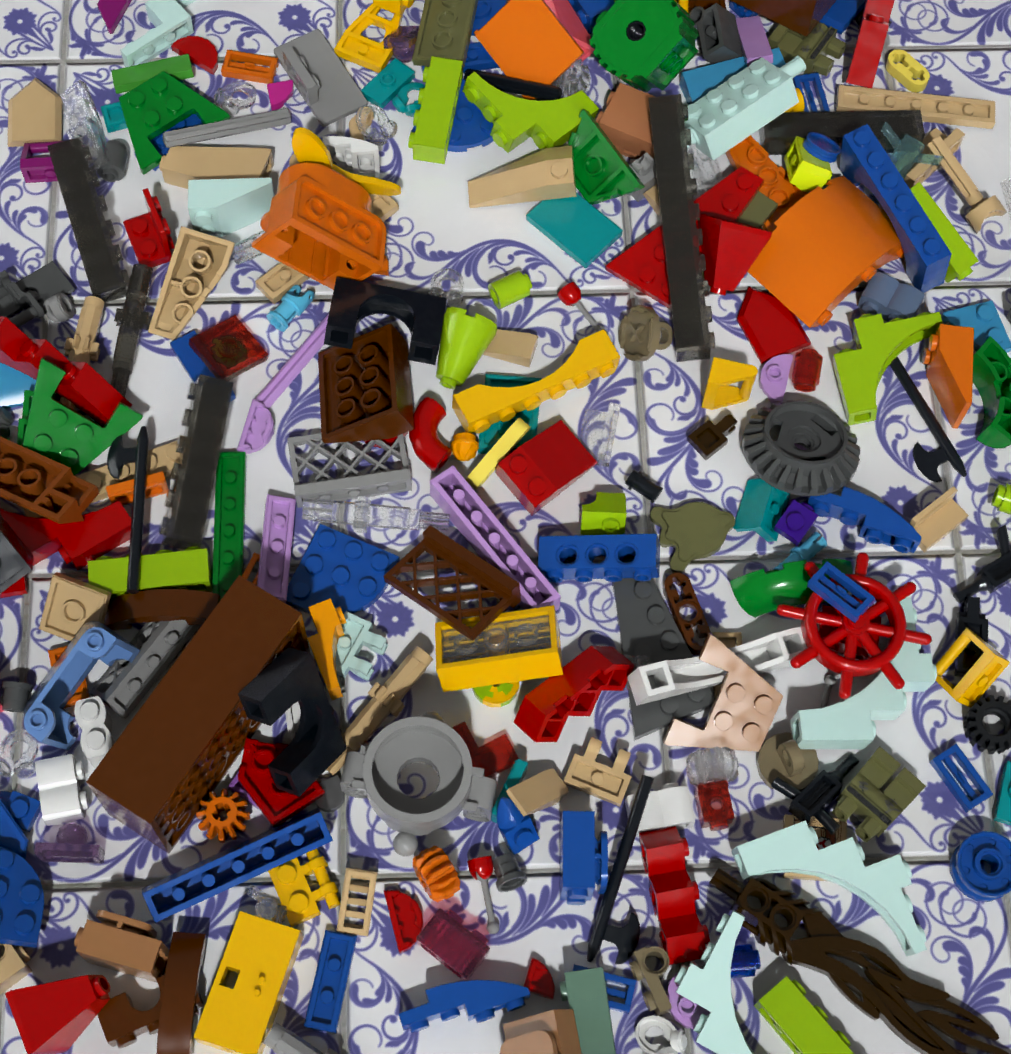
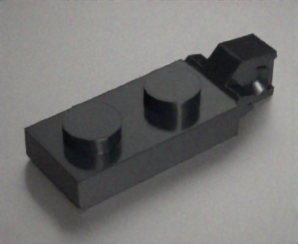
M968 596L967 600L963 602V612L959 611L957 613L955 640L967 627L988 643V619H986L985 614H979L980 597ZM971 641L955 659L954 676L963 677L984 653L974 642Z

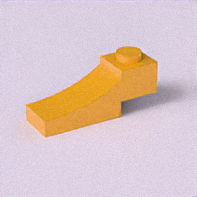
M330 598L308 607L318 633L307 637L331 701L343 697L337 677L336 651L339 637L344 636L342 625L347 622L341 607L335 608Z

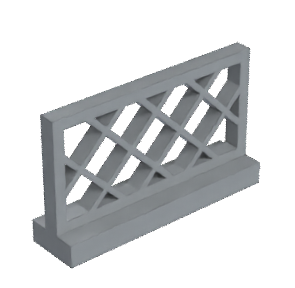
M321 433L287 438L297 507L412 491L411 474L403 434L397 436V440L391 447L381 440H371L363 451L352 445L351 442H339L342 446L334 455L322 448L326 443L322 441ZM307 444L313 450L306 459H303L295 453L294 446ZM375 444L387 451L379 462L367 455ZM398 446H399V449H400V453H399L398 451H396V448H397ZM346 448L359 455L350 466L338 459ZM318 452L330 459L322 470L310 463ZM393 455L402 461L403 468L390 470L383 464ZM363 459L375 466L367 474H361L355 468ZM297 461H298L299 463H301V465H300L298 468H297ZM334 463L346 470L340 478L333 479L326 474ZM306 467L317 474L312 482L300 484L299 475Z

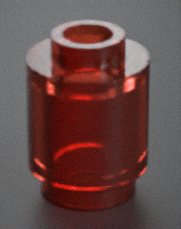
M806 348L795 354L791 381L794 383V389L801 392H813L816 386L819 385L823 357L816 350Z

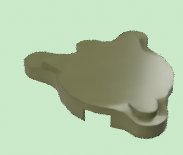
M703 502L687 503L675 509L654 507L650 512L651 521L661 529L660 545L665 548L673 547L675 549L669 565L673 573H683L692 561L707 558L718 552L725 541L727 533L735 525V519L731 513L720 511L712 505Z

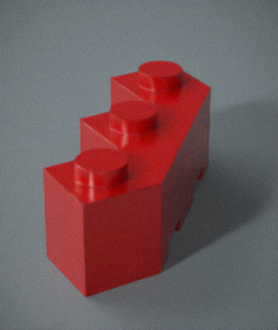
M591 645L563 666V675L549 677L524 696L514 723L534 742H557L568 716H590L602 690H624L628 681L627 676L631 674L634 664L613 646Z
M676 826L639 833L644 871L648 872L650 881L649 893L654 915L658 917L661 930L659 932L661 946L669 956V965L701 959L706 949L705 944L710 942V937L706 924L701 925L696 914L695 900L699 899V889L697 882L690 880L685 867V856H689L687 840L685 837H680Z

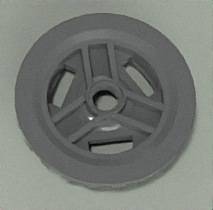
M787 401L783 404L779 402L772 403L770 408L764 406L759 409L757 415L753 414L743 435V453L751 469L771 486L795 495L820 496L841 489L853 478L860 461V446L856 445V435L849 432L850 426L846 422H842L839 416L829 409L812 402ZM775 425L781 426L777 441L772 440L769 433L770 429ZM795 443H803L807 445L809 449H798L795 446Z

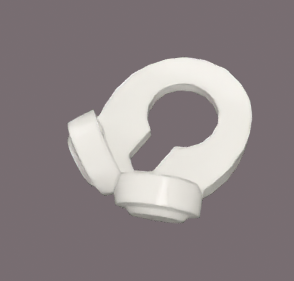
M647 1016L642 1018L636 1026V1041L641 1050L646 1054L683 1053L686 1049L687 1037L685 1031L677 1030L670 1021L663 1017ZM652 1027L661 1028L664 1033L663 1037L670 1042V1046L663 1047L659 1043H648L645 1038L647 1030Z

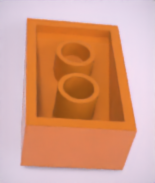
M940 324L936 333L930 336L929 347L924 348L922 364H926V376L951 427L958 429L972 404L974 328Z

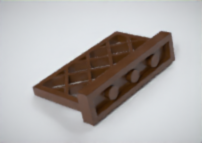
M431 525L423 532L424 539L384 575L386 583L472 641L508 606L514 609L521 602L519 582ZM426 551L433 556L434 561L417 563V558ZM452 568L455 570L456 576L438 578V569ZM434 569L435 578L417 579V571ZM403 572H413L414 580L400 581L396 577ZM473 582L478 586V591L460 592V583ZM456 584L457 593L439 594L440 585ZM435 586V595L422 596L418 593V588ZM496 597L500 602L496 606L483 607L482 598ZM478 599L479 608L461 609V600ZM457 601L458 610L444 611L440 608V602ZM480 616V621L471 629L462 623V617Z

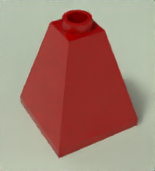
M701 214L700 231L705 284L711 286L710 292L726 295L727 291L733 292L771 238L772 232L752 225Z
M84 975L10 990L5 993L27 1054H56L69 1050L110 1000L108 995L110 985L103 975Z

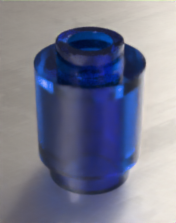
M751 944L735 945L731 963V979L755 976L756 969H760L761 966L758 950H753Z

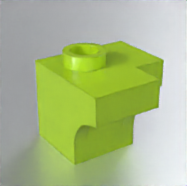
M596 492V500L594 502L582 504L580 535L625 534L627 514L625 493Z

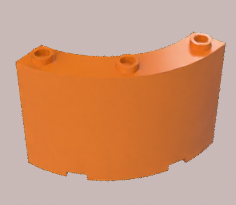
M845 176L829 180L826 184L827 187L824 189L819 186L778 218L774 222L777 228L772 232L771 238L747 271L809 328L824 326L833 316L831 312L862 281L868 282L875 275L877 269L899 257L901 259L905 257L898 235L887 213Z

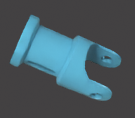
M294 285L281 298L282 302L279 306L266 315L268 321L276 329L284 332L289 327L288 324L296 315H301L313 301V291L308 290L300 297L301 288L299 285Z

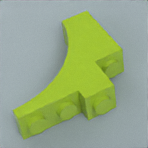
M473 72L466 78L463 88L467 100L474 103L481 110L485 119L494 124L490 135L494 142L507 153L511 152L529 137H532L534 143L540 149L560 147L569 141L572 132L576 133L582 119L579 115L583 109L589 111L594 119L599 110L598 106L582 90L571 96L556 100H528L509 95L495 88L476 72Z
M923 312L916 317L906 319L894 318L887 323H884L882 314H864L854 319L853 335L857 350L844 349L833 356V369L849 426L876 420V391L882 375L901 352L913 344L929 338L931 334L936 333L939 325L943 322L940 312Z

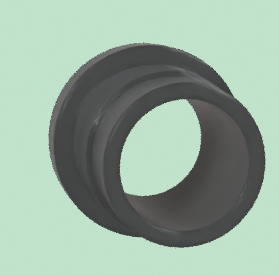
M3 681L1 688L4 689L2 710L24 713V707L28 702L29 692L33 690V685L22 682Z
M503 854L493 860L494 872L497 877L496 887L499 892L515 890L527 882L526 874L520 870L514 854Z

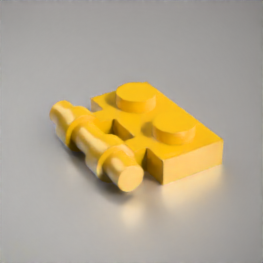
M317 848L306 853L309 860L307 864L301 866L298 858H294L268 871L291 927L321 915L316 904L319 901L325 899L329 909L341 904L336 894L339 891L336 883L331 882L326 870L328 866L324 856H320ZM315 874L320 888L311 892L305 877Z

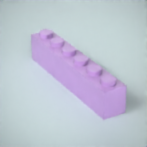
M454 465L430 480V496L483 560L519 582L521 594L519 606L525 610L554 605L556 612L560 606L561 596Z

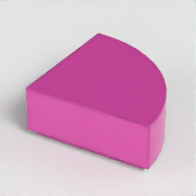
M293 80L267 84L272 111L282 108L284 103L293 95Z

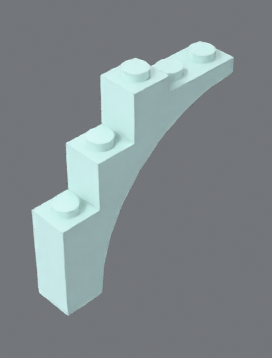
M906 597L900 601L906 617V629L916 631L917 612L912 606L911 597ZM904 641L901 650L890 662L905 682L902 689H895L880 670L865 689L843 702L823 708L799 710L790 720L792 739L795 740L800 749H865L874 740L876 735V726L874 721L871 720H895L905 711L907 705V698L904 692H925L935 683L937 668L932 663L931 653H920L921 644Z
M806 820L741 844L731 850L743 880L764 874L797 873L816 876L833 882L859 896L882 917L894 932L906 956L927 950L924 944L926 942L925 933L919 924L916 925L911 913L913 912L912 902L908 895L903 894L901 888L912 884L910 879L912 872L906 860H902L900 854L865 867L863 863L865 861L863 849L859 843L855 844L853 837L818 850L816 846L819 843L817 834L812 826H808Z
M732 910L730 916L726 913L723 914L716 928V931L721 934L715 945L711 942L708 943L701 956V960L705 962L704 966L694 961H691L689 967L682 965L674 982L679 985L676 993L710 1011L708 1016L703 1013L701 1014L693 1031L698 1033L696 1037L697 1043L716 1054H755L747 1043L739 1025L731 994V963L735 941L745 919L743 914Z

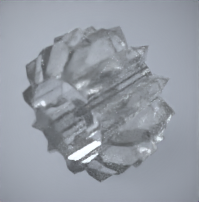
M582 58L577 60L551 86L561 88V96L563 98L571 96L580 90L586 93L591 80L588 66L583 65Z
M716 746L714 748L697 750L689 754L686 759V772L690 784L697 787L706 786L708 788L710 786L727 784L734 781L739 775L738 758L735 755V751L728 747L719 748Z

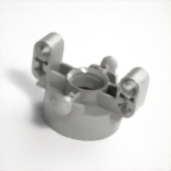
M434 711L427 712L423 716L397 720L383 728L373 738L369 746L361 745L360 752H347L340 781L341 790L344 794L355 798H368L373 810L385 821L388 827L400 832L393 840V848L401 856H410L417 850L418 840L416 836L428 835L431 831L447 825L462 810L463 816L470 820L490 822L497 791V781L485 777V769L472 766L469 749L462 737L452 727L445 724L442 717ZM414 762H424L431 765L439 776V784L436 790L430 796L422 799L406 796L398 785L400 772L407 765Z

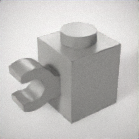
M647 152L629 165L645 186L641 190L627 194L632 196L637 202L645 198L643 193L664 178L665 170Z

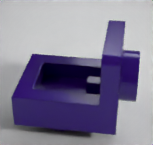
M793 500L773 530L798 546L809 529L815 524L818 515L814 513V509L807 503H799Z

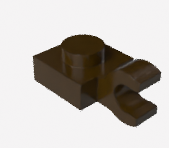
M731 414L725 416L716 425L708 420L688 436L687 441L707 460L727 445L728 439L725 436H728L736 429L734 425L738 421Z

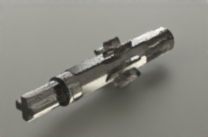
M144 264L133 265L123 309H116L114 321L117 322L116 326L120 327L113 356V374L110 385L123 397L126 395L129 375L132 374L142 329L149 330L151 317L148 316L149 313L145 311L153 269Z

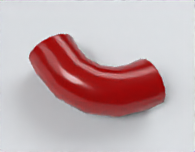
M424 397L413 414L414 429L409 431V438L416 456L430 470L437 473L445 465L452 453V449L446 446L437 434L438 426L446 416V412L436 400Z

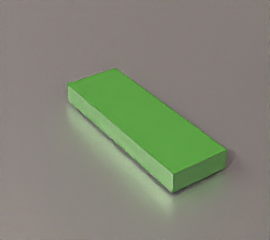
M189 54L111 70L116 94L131 91L162 71H165L177 80L194 77Z

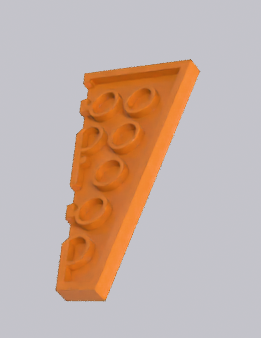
M751 135L725 152L734 171L742 166L764 179L759 192L776 202L778 207L764 223L762 229L773 232L777 228L774 222L808 192H803L794 184H791L787 171L782 166L778 167L768 157L769 153Z

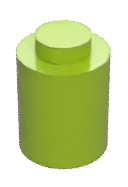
M519 270L488 284L489 294L498 309H502L530 296V289H532V283L526 273L522 274Z

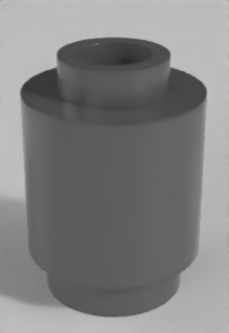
M110 140L101 149L97 173L105 181L115 182L124 177L128 152L122 142Z

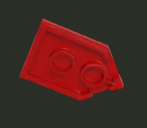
M752 287L748 288L737 317V322L761 364L766 363L774 356L789 354L811 345V341L794 313L773 294Z
M246 738L238 780L273 827L284 823L323 796L325 791L317 780L300 797L277 789L268 765L288 744H270L258 742L257 739Z

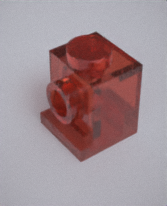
M728 780L696 786L694 797L701 828L710 827L711 831L723 830L728 828V824H731L735 818L728 790ZM719 801L721 809H714L711 806V802Z

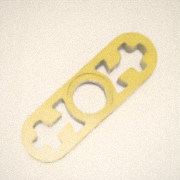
M519 417L472 470L466 481L476 490L479 489L495 471L497 464L507 457L526 435L530 426Z

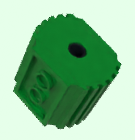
M614 0V5L608 11L605 10L596 19L597 24L593 27V36L589 41L591 47L595 49L593 51L595 57L600 59L598 62L607 71L632 87L649 92L651 88H659L663 91L698 52L695 48V39L699 35L694 27V21L689 17L688 12L675 0Z

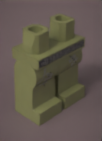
M820 22L807 37L779 24L768 38L771 49L780 48L785 63H788L798 55L803 59L807 68L804 74L817 72L826 77L834 65V60L826 56L830 55L840 59L846 48V43L836 38L837 29L831 26L828 28Z
M880 746L837 797V804L832 811V814L840 821L846 822L853 815L862 822L855 832L864 842H868L875 836L879 837L926 787L924 783L904 767L882 792L880 789L901 764Z

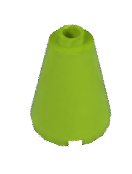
M447 307L444 313L436 377L440 380L439 384L449 389H455L456 386L464 384L495 337L498 327L493 321L478 313L474 317L467 315L466 309Z

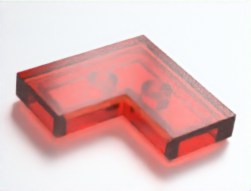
M465 721L452 727L466 743L471 755L472 766L485 769V777L491 778L512 767L515 761L519 759L506 734L478 747Z

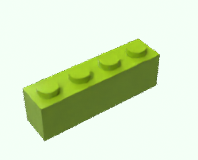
M431 56L430 66H425L423 82L426 84L425 88H420L418 104H421L420 110H415L413 126H416L415 132H410L408 147L413 149V160L445 164L463 79V61Z
M193 546L186 548L185 551L159 550L155 554H141L139 591L188 589L212 592L211 558L208 549ZM129 554L126 557L120 558L101 556L96 558V560L87 561L88 584L111 592L110 599L128 594L126 591Z
M786 976L754 1005L794 1054H854L849 1048L851 1044L847 1037L839 1030L835 1032L827 1023L829 1019L826 1013L818 1005L813 1006L806 999L805 995L807 993L805 989L795 979L791 981Z

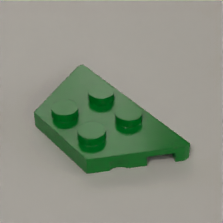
M583 109L579 115L582 119L576 133L572 132L568 142L569 146H573L576 188L591 205L643 189L645 187L589 111Z

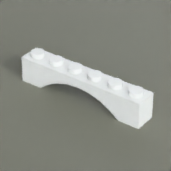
M800 626L776 632L729 649L758 674L791 666L790 660L805 650L807 646L804 642ZM697 656L678 660H664L641 666L634 670L627 678L636 706L722 684L727 671L703 662Z

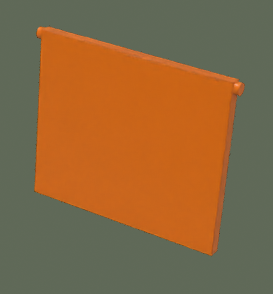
M510 0L480 30L474 32L476 38L507 77L551 85L584 54V51L544 0ZM521 95L524 99H528V100H536V99H537V98H535V97H530V96Z

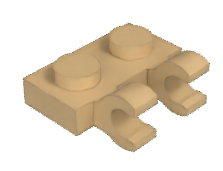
M591 737L584 756L574 754L563 782L572 788L620 807L632 776L624 773L631 753L619 749L613 767L610 768L596 762L603 741Z

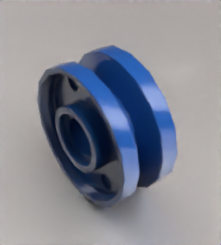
M987 831L972 834L955 848L950 859V874L956 887L965 896L975 901L983 902L999 899L1011 891V841L996 832ZM981 860L986 861L990 865L991 873H987L981 868Z

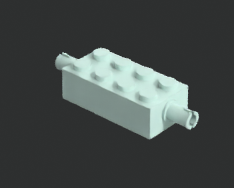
M797 55L779 68L761 57L736 75L731 76L717 88L709 91L693 104L688 105L676 115L683 134L667 143L671 154L677 158L680 154L694 146L710 159L715 160L799 103L792 78L807 69L803 59Z

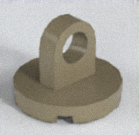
M644 305L632 306L629 309L631 312L628 316L624 315L619 328L620 348L625 350L626 354L624 356L627 359L637 362L647 361L654 355L656 349L664 350L672 343L673 331L668 323L660 322L658 314L653 308Z
M785 732L775 734L765 741L759 751L756 765L759 776L771 789H774L771 787L772 782L779 777L802 791L817 775L819 760L815 749H800L795 740L792 739V733Z

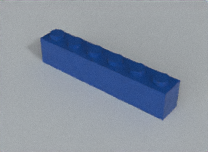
M316 808L142 888V895L156 923L333 841L320 810Z

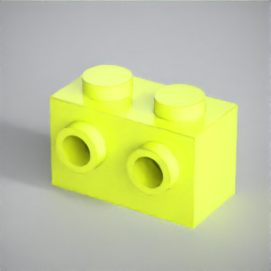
M796 136L784 156L789 182L803 192L812 191L818 186L820 188L827 186V182L832 177L829 162L822 161L808 153L802 144L805 139Z

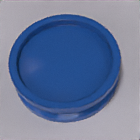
M809 132L806 136L807 139L802 143L808 153L825 162H835L837 155L841 153L840 146L834 140L821 133Z

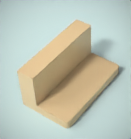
M954 486L914 516L909 523L922 537L919 548L924 553L963 523L969 516L953 500L958 491Z

